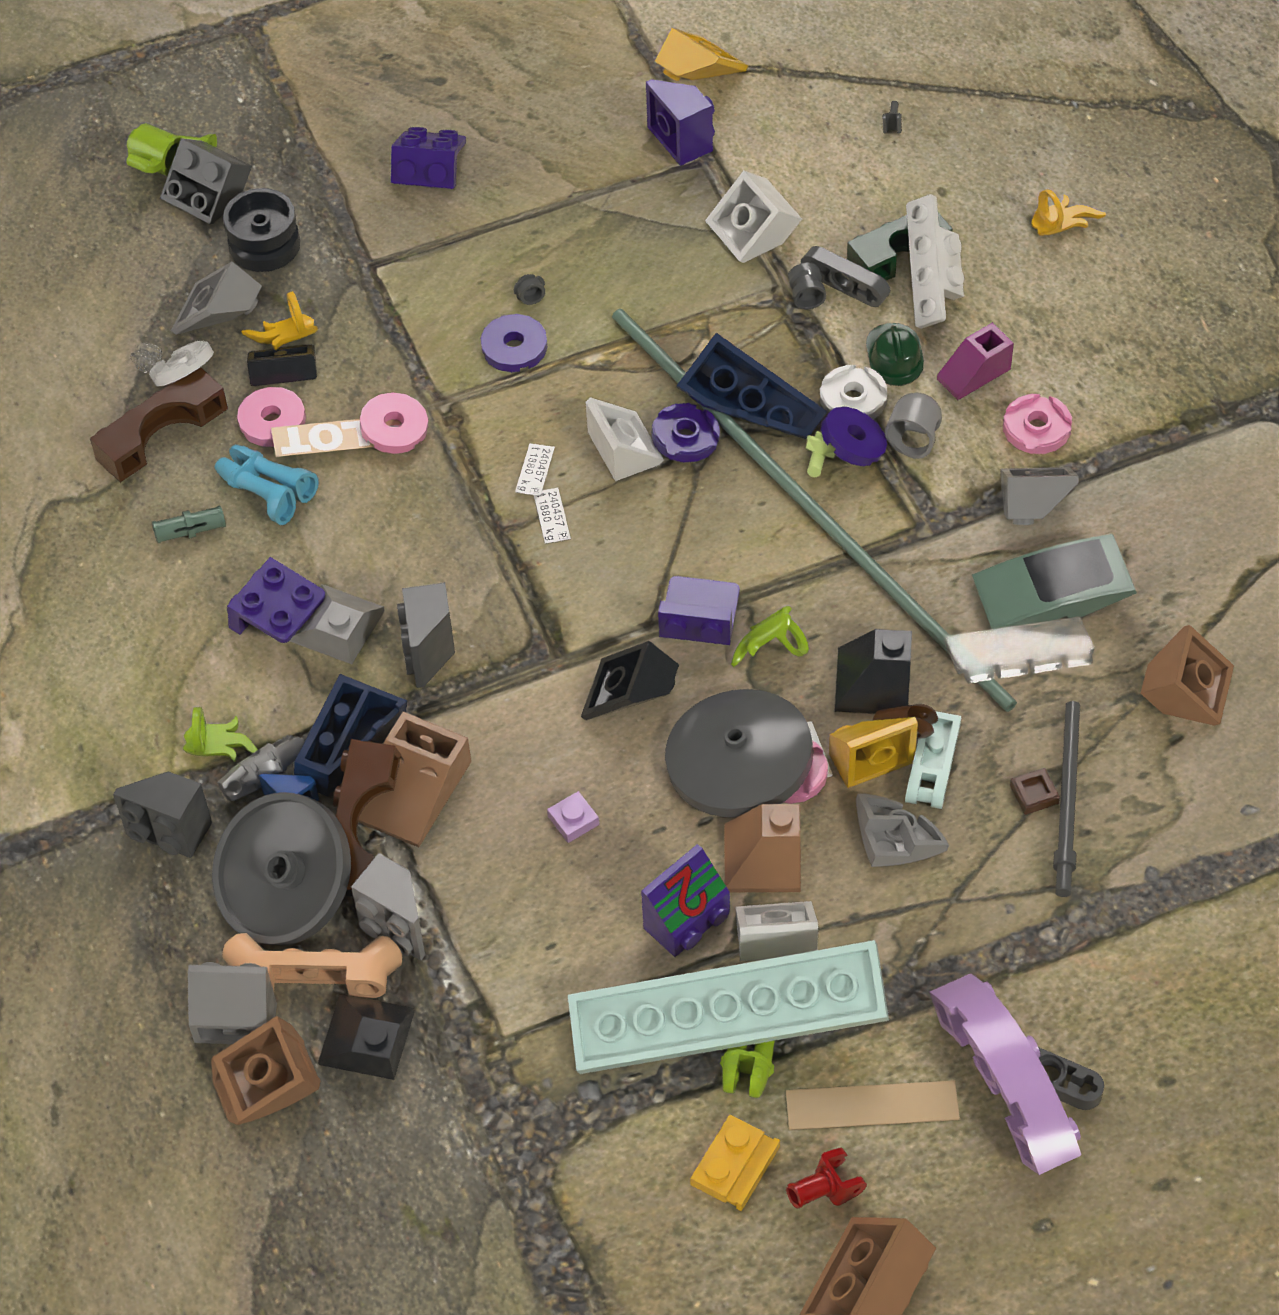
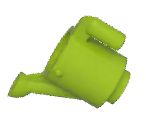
M141 124L128 137V157L126 163L128 166L145 173L158 172L168 176L181 138L201 140L217 147L216 134H207L202 137L174 135L153 125Z

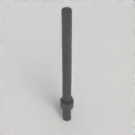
M1076 701L1067 702L1065 707L1058 849L1054 852L1053 868L1057 871L1056 895L1060 897L1071 895L1072 872L1076 869L1077 858L1076 852L1073 851L1080 704Z

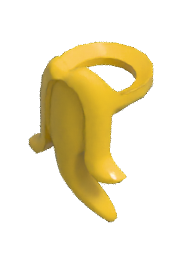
M1045 189L1039 193L1038 208L1032 218L1031 226L1037 229L1039 236L1052 235L1073 227L1087 228L1088 222L1083 217L1100 219L1104 218L1106 213L1084 205L1068 207L1070 201L1068 196L1064 194L1063 200L1060 203L1052 190ZM1048 197L1053 200L1055 205L1048 206Z
M292 291L287 293L291 318L276 323L263 321L265 332L255 330H242L241 332L258 343L272 344L273 349L277 350L283 344L317 332L318 327L314 325V319L302 314L296 295Z

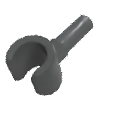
M892 101L890 112L882 115L884 134L891 130H896L897 133L902 132V115L898 113L899 103L897 101Z

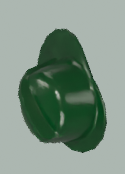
M886 323L870 331L866 340L870 367L882 376L886 384L903 386L912 383L920 376L923 371L924 358L919 337L914 330L900 323Z

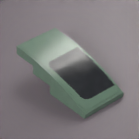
M1113 534L1075 540L1044 548L972 574L990 626L997 638L1027 624H1031L1035 630L1065 616H1068L1072 622L1137 593Z

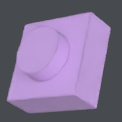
M579 791L547 809L548 818L568 843L599 825V817Z

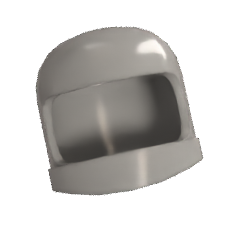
M916 392L904 395L897 401L885 428V437L890 445L899 453L913 459L924 458L930 454L936 441L935 431L939 428L942 421L941 408L932 397L924 393ZM906 430L927 434L929 444L920 448L908 447L903 444L902 437Z

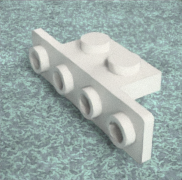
M932 194L908 202L906 205L915 326L921 329L946 320L944 297L951 300L964 297V275L961 268V242L959 234L939 226L937 198Z

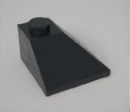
M874 629L838 647L835 712L875 714L883 709L908 706L912 631Z
M650 641L602 658L581 717L584 720H589L670 694L675 685V676L679 664Z
M339 994L318 1064L320 1066L394 1080L415 1013L414 1008Z

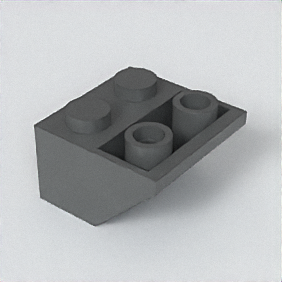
M181 138L160 199L209 224H214L224 214L229 201L243 192L252 165L204 141Z
M445 582L402 588L404 603L397 604L407 675H415L417 688L424 687L455 654Z
M169 771L119 787L113 794L126 834L137 842L144 843L147 841L158 845L163 851L171 855H178L179 853L191 858L212 824L201 783Z

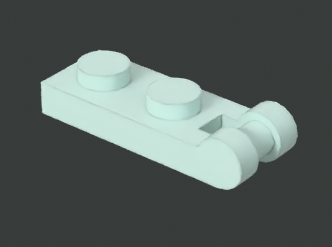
M936 711L938 721L932 724L934 733L927 738L918 739L905 802L917 804V801L931 803L932 808L942 809L961 725V716ZM921 780L934 782V789L921 787Z

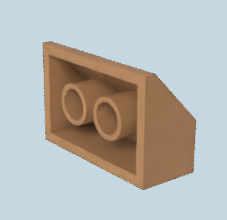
M852 1217L799 1315H902L908 1307L911 1296L922 1275L927 1271L928 1263L936 1247L906 1218Z

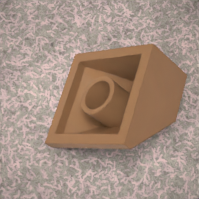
M1187 625L1148 664L1140 694L1163 714L1213 726L1219 725L1234 665L1192 626Z
M761 804L724 824L725 885L730 893L801 892L800 804Z

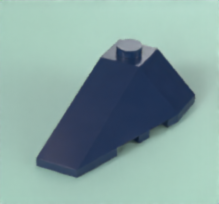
M715 333L676 386L703 407L803 439H807V436L812 434L827 413L821 406L718 333Z

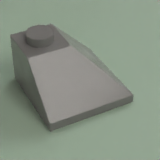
M231 261L195 283L171 332L177 335L231 321L243 313L248 315L258 303L256 297L262 285Z
M1070 467L1000 469L1004 515L1007 519H1013V524L1015 525L1034 524V519H1043L1079 483V476Z
M321 584L320 588L325 591L324 601L291 638L290 642L352 664L384 613V606Z

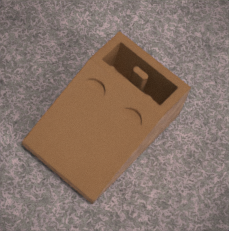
M402 712L383 743L395 745L401 753L395 789L373 798L364 807L358 822L419 848L472 761L468 737Z

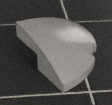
M857 794L858 821L871 867L912 863L936 856L948 850L949 844L943 834L923 815H919L917 820L913 814L902 810V803L877 795Z

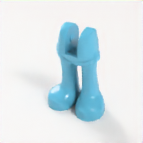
M235 444L231 447L229 452L234 462L226 457H221L215 463L216 472L228 482V485L233 488L251 491L267 501V514L269 518L279 525H285L291 520L296 510V500L307 503L314 497L318 489L319 481L315 473L303 468H291L269 461L259 451L252 450L246 446ZM260 474H263L278 481L283 485L273 483L258 476Z

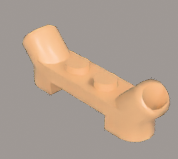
M240 933L231 937L225 943L223 949V959L229 966L253 963L261 967H267L273 991L275 983L346 984L350 996L377 998L386 993L387 976L402 965L401 950L388 936H378L360 952H341L336 949H325L321 952H304L296 948H288L283 951H264L247 933Z

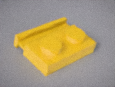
M729 1114L691 1176L690 1185L724 1203H731L736 1206L737 1210L742 1212L779 1150L780 1140L764 1135V1131Z

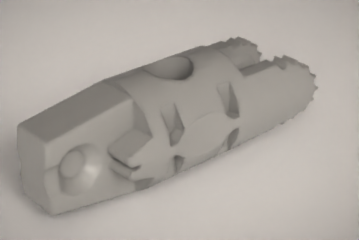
M286 735V737L277 740L273 744H266L239 762L217 782L227 800L235 801L261 788L260 774L280 775L285 772L287 766L295 762L305 742L304 739L294 737L293 735Z

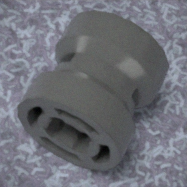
M806 262L790 269L788 281L793 289L792 296L795 305L800 309L808 310L824 303L826 291L821 283L822 275L819 267L814 263Z

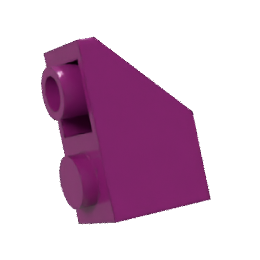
M992 322L963 340L937 374V380L957 400H960L1011 370L1014 343Z

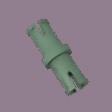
M219 505L194 513H190L189 510L183 511L181 516L157 522L153 521L152 526L157 543L183 536H188L189 539L194 538L196 533L220 527L224 528L226 523L222 508Z

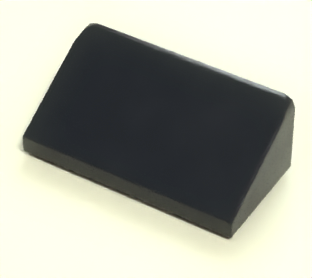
M311 344L278 348L277 350L268 349L249 352L247 367L251 386L316 379L315 346Z

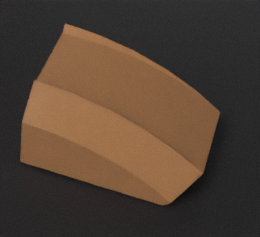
M278 1016L233 1043L211 1059L214 1087L228 1121L236 1125L254 1121L286 1108L319 1090L321 1080L317 1076L304 1045V1040L290 1023Z

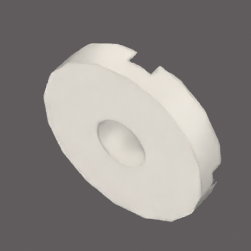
M207 341L189 343L173 351L171 358L166 363L164 360L157 362L151 368L149 375L157 387L165 386L200 368L213 356L214 352Z
M845 365L835 368L824 377L820 388V404L827 411L826 414L836 407L845 406L855 408L874 420L883 412L887 404V385L882 376L871 368L864 366V369L856 368V365ZM855 390L862 395L859 397H849L845 393Z

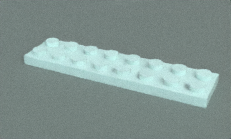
M875 940L568 995L576 1071L579 1074L889 1021L878 947Z

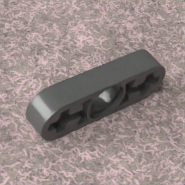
M820 246L811 247L801 259V263H814L819 267L822 283L871 307H879L891 292L889 284L881 276Z
M1038 1047L1040 1051L1039 1060L1042 1065L1052 1066L1060 1074L1057 1080L1051 1081L1060 1101L1081 1110H1090L1099 1105L1103 1096L1104 1081L1097 1072ZM1068 1074L1071 1075V1081L1068 1082V1087L1066 1089L1063 1088V1086L1065 1084L1066 1075ZM1085 1083L1092 1086L1091 1091H1088L1086 1096L1079 1093V1089Z

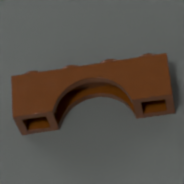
M201 367L169 384L162 390L155 392L150 398L134 409L127 411L109 426L100 429L90 438L96 460L121 483L147 465L145 447L150 437L159 429L176 423H189L203 427L226 411L228 406L224 388Z
M351 739L349 750L345 749L342 754L341 772H344L342 786H337L335 789L333 806L337 808L336 817L347 836L351 855L350 879L345 896L353 897L351 886L375 858L374 855L364 850L359 842L357 832L358 820L364 807L373 798L395 789L401 753L395 745Z

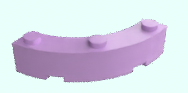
M970 973L930 991L941 1027L951 1034L962 1047L968 1044L972 1047L975 1054L973 1056L975 1066L984 1078L990 1091L994 1095L1001 1093L1011 1113L1010 1116L1005 1117V1120L1019 1151L1022 1163L1040 1175L1081 1156L1077 1143L1081 1138L1079 1129L1074 1120L1067 1117L1060 1099L1039 1060L1040 1051L1037 1043L1032 1036L1026 1037L1009 1011L995 995L992 986L987 981L983 983Z

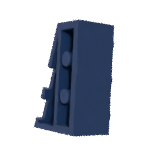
M339 674L294 762V775L311 776L315 780L317 792L328 796L343 782L344 772H341V758L345 749L349 750L351 739L382 744L402 712H406L407 700Z

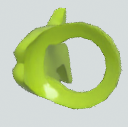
M790 606L783 607L758 624L750 626L751 631L743 637L737 646L731 665L735 667L747 652L753 657L761 646L775 637L793 655L800 657L807 654L809 650L807 639L789 615L792 608ZM787 629L795 637L798 649L794 648L786 638Z
M202 707L193 708L192 726L184 734L186 744L183 750L186 753L195 756H228L236 762L237 754L232 748H244L251 754L255 753L258 749L246 735L235 733L239 726L237 716L227 724H206Z

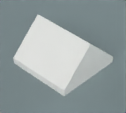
M591 397L586 401L588 434L615 481L658 466L664 461L660 452L654 446L652 438L637 412Z
M811 901L735 907L740 961L766 960L817 950L818 921Z

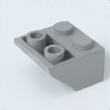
M378 853L351 886L359 926L366 934L373 938L378 936L390 937L398 945L402 955L408 956L410 954L421 961L425 956L410 871Z
M214 962L188 966V1017L194 1043L233 1044L276 1016L277 1002L267 967H261L253 963H245L240 966H222Z

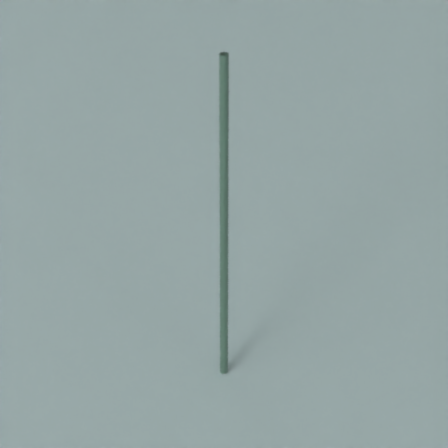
M617 309L613 313L612 318L679 383L686 372L623 309ZM699 404L703 409L708 410L714 415L719 425L1006 712L1011 711L1016 706L1017 701L728 414L703 407Z

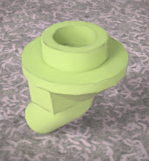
M816 431L815 436H807L805 449L812 452L807 473L811 477H818L821 474L825 457L833 459L836 455L834 453L835 448L831 443L827 446L823 440L822 433Z

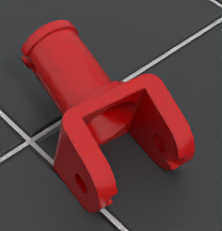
M836 1148L822 1153L814 1174L794 1183H789L786 1191L791 1204L797 1209L823 1196L828 1197L833 1205L840 1206L861 1194L867 1187V1183L861 1176L841 1181L834 1169L842 1165L846 1161L844 1157L848 1155L843 1148Z

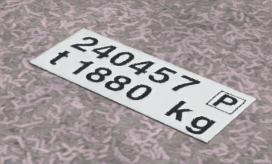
M529 444L516 487V493L541 496L555 447Z
M559 489L542 490L541 496L534 495L545 544L571 539Z

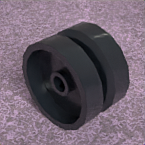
M256 188L239 193L227 204L223 214V223L226 235L228 236L229 251L235 263L247 270L269 272L286 266L295 258L300 249V236L298 226L296 225L295 208L289 197L277 190Z

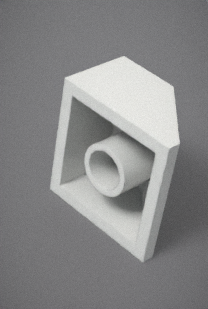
M743 170L705 221L740 262L745 263L782 245L802 218L767 178Z

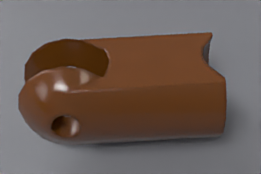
M914 704L879 710L875 713L873 721L915 717L918 722L917 739H923L934 733L932 724L937 723L938 715L928 705Z

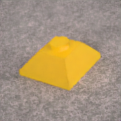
M672 28L655 60L656 63L664 67L663 73L676 81H679L681 77L698 80L745 72L748 68L747 64L706 38Z
M915 717L863 721L853 726H842L830 734L829 755L847 788L913 764L918 727Z

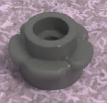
M534 274L524 275L515 284L514 294L517 295L518 300H521L526 305L536 304L545 296V281L541 276L535 277Z

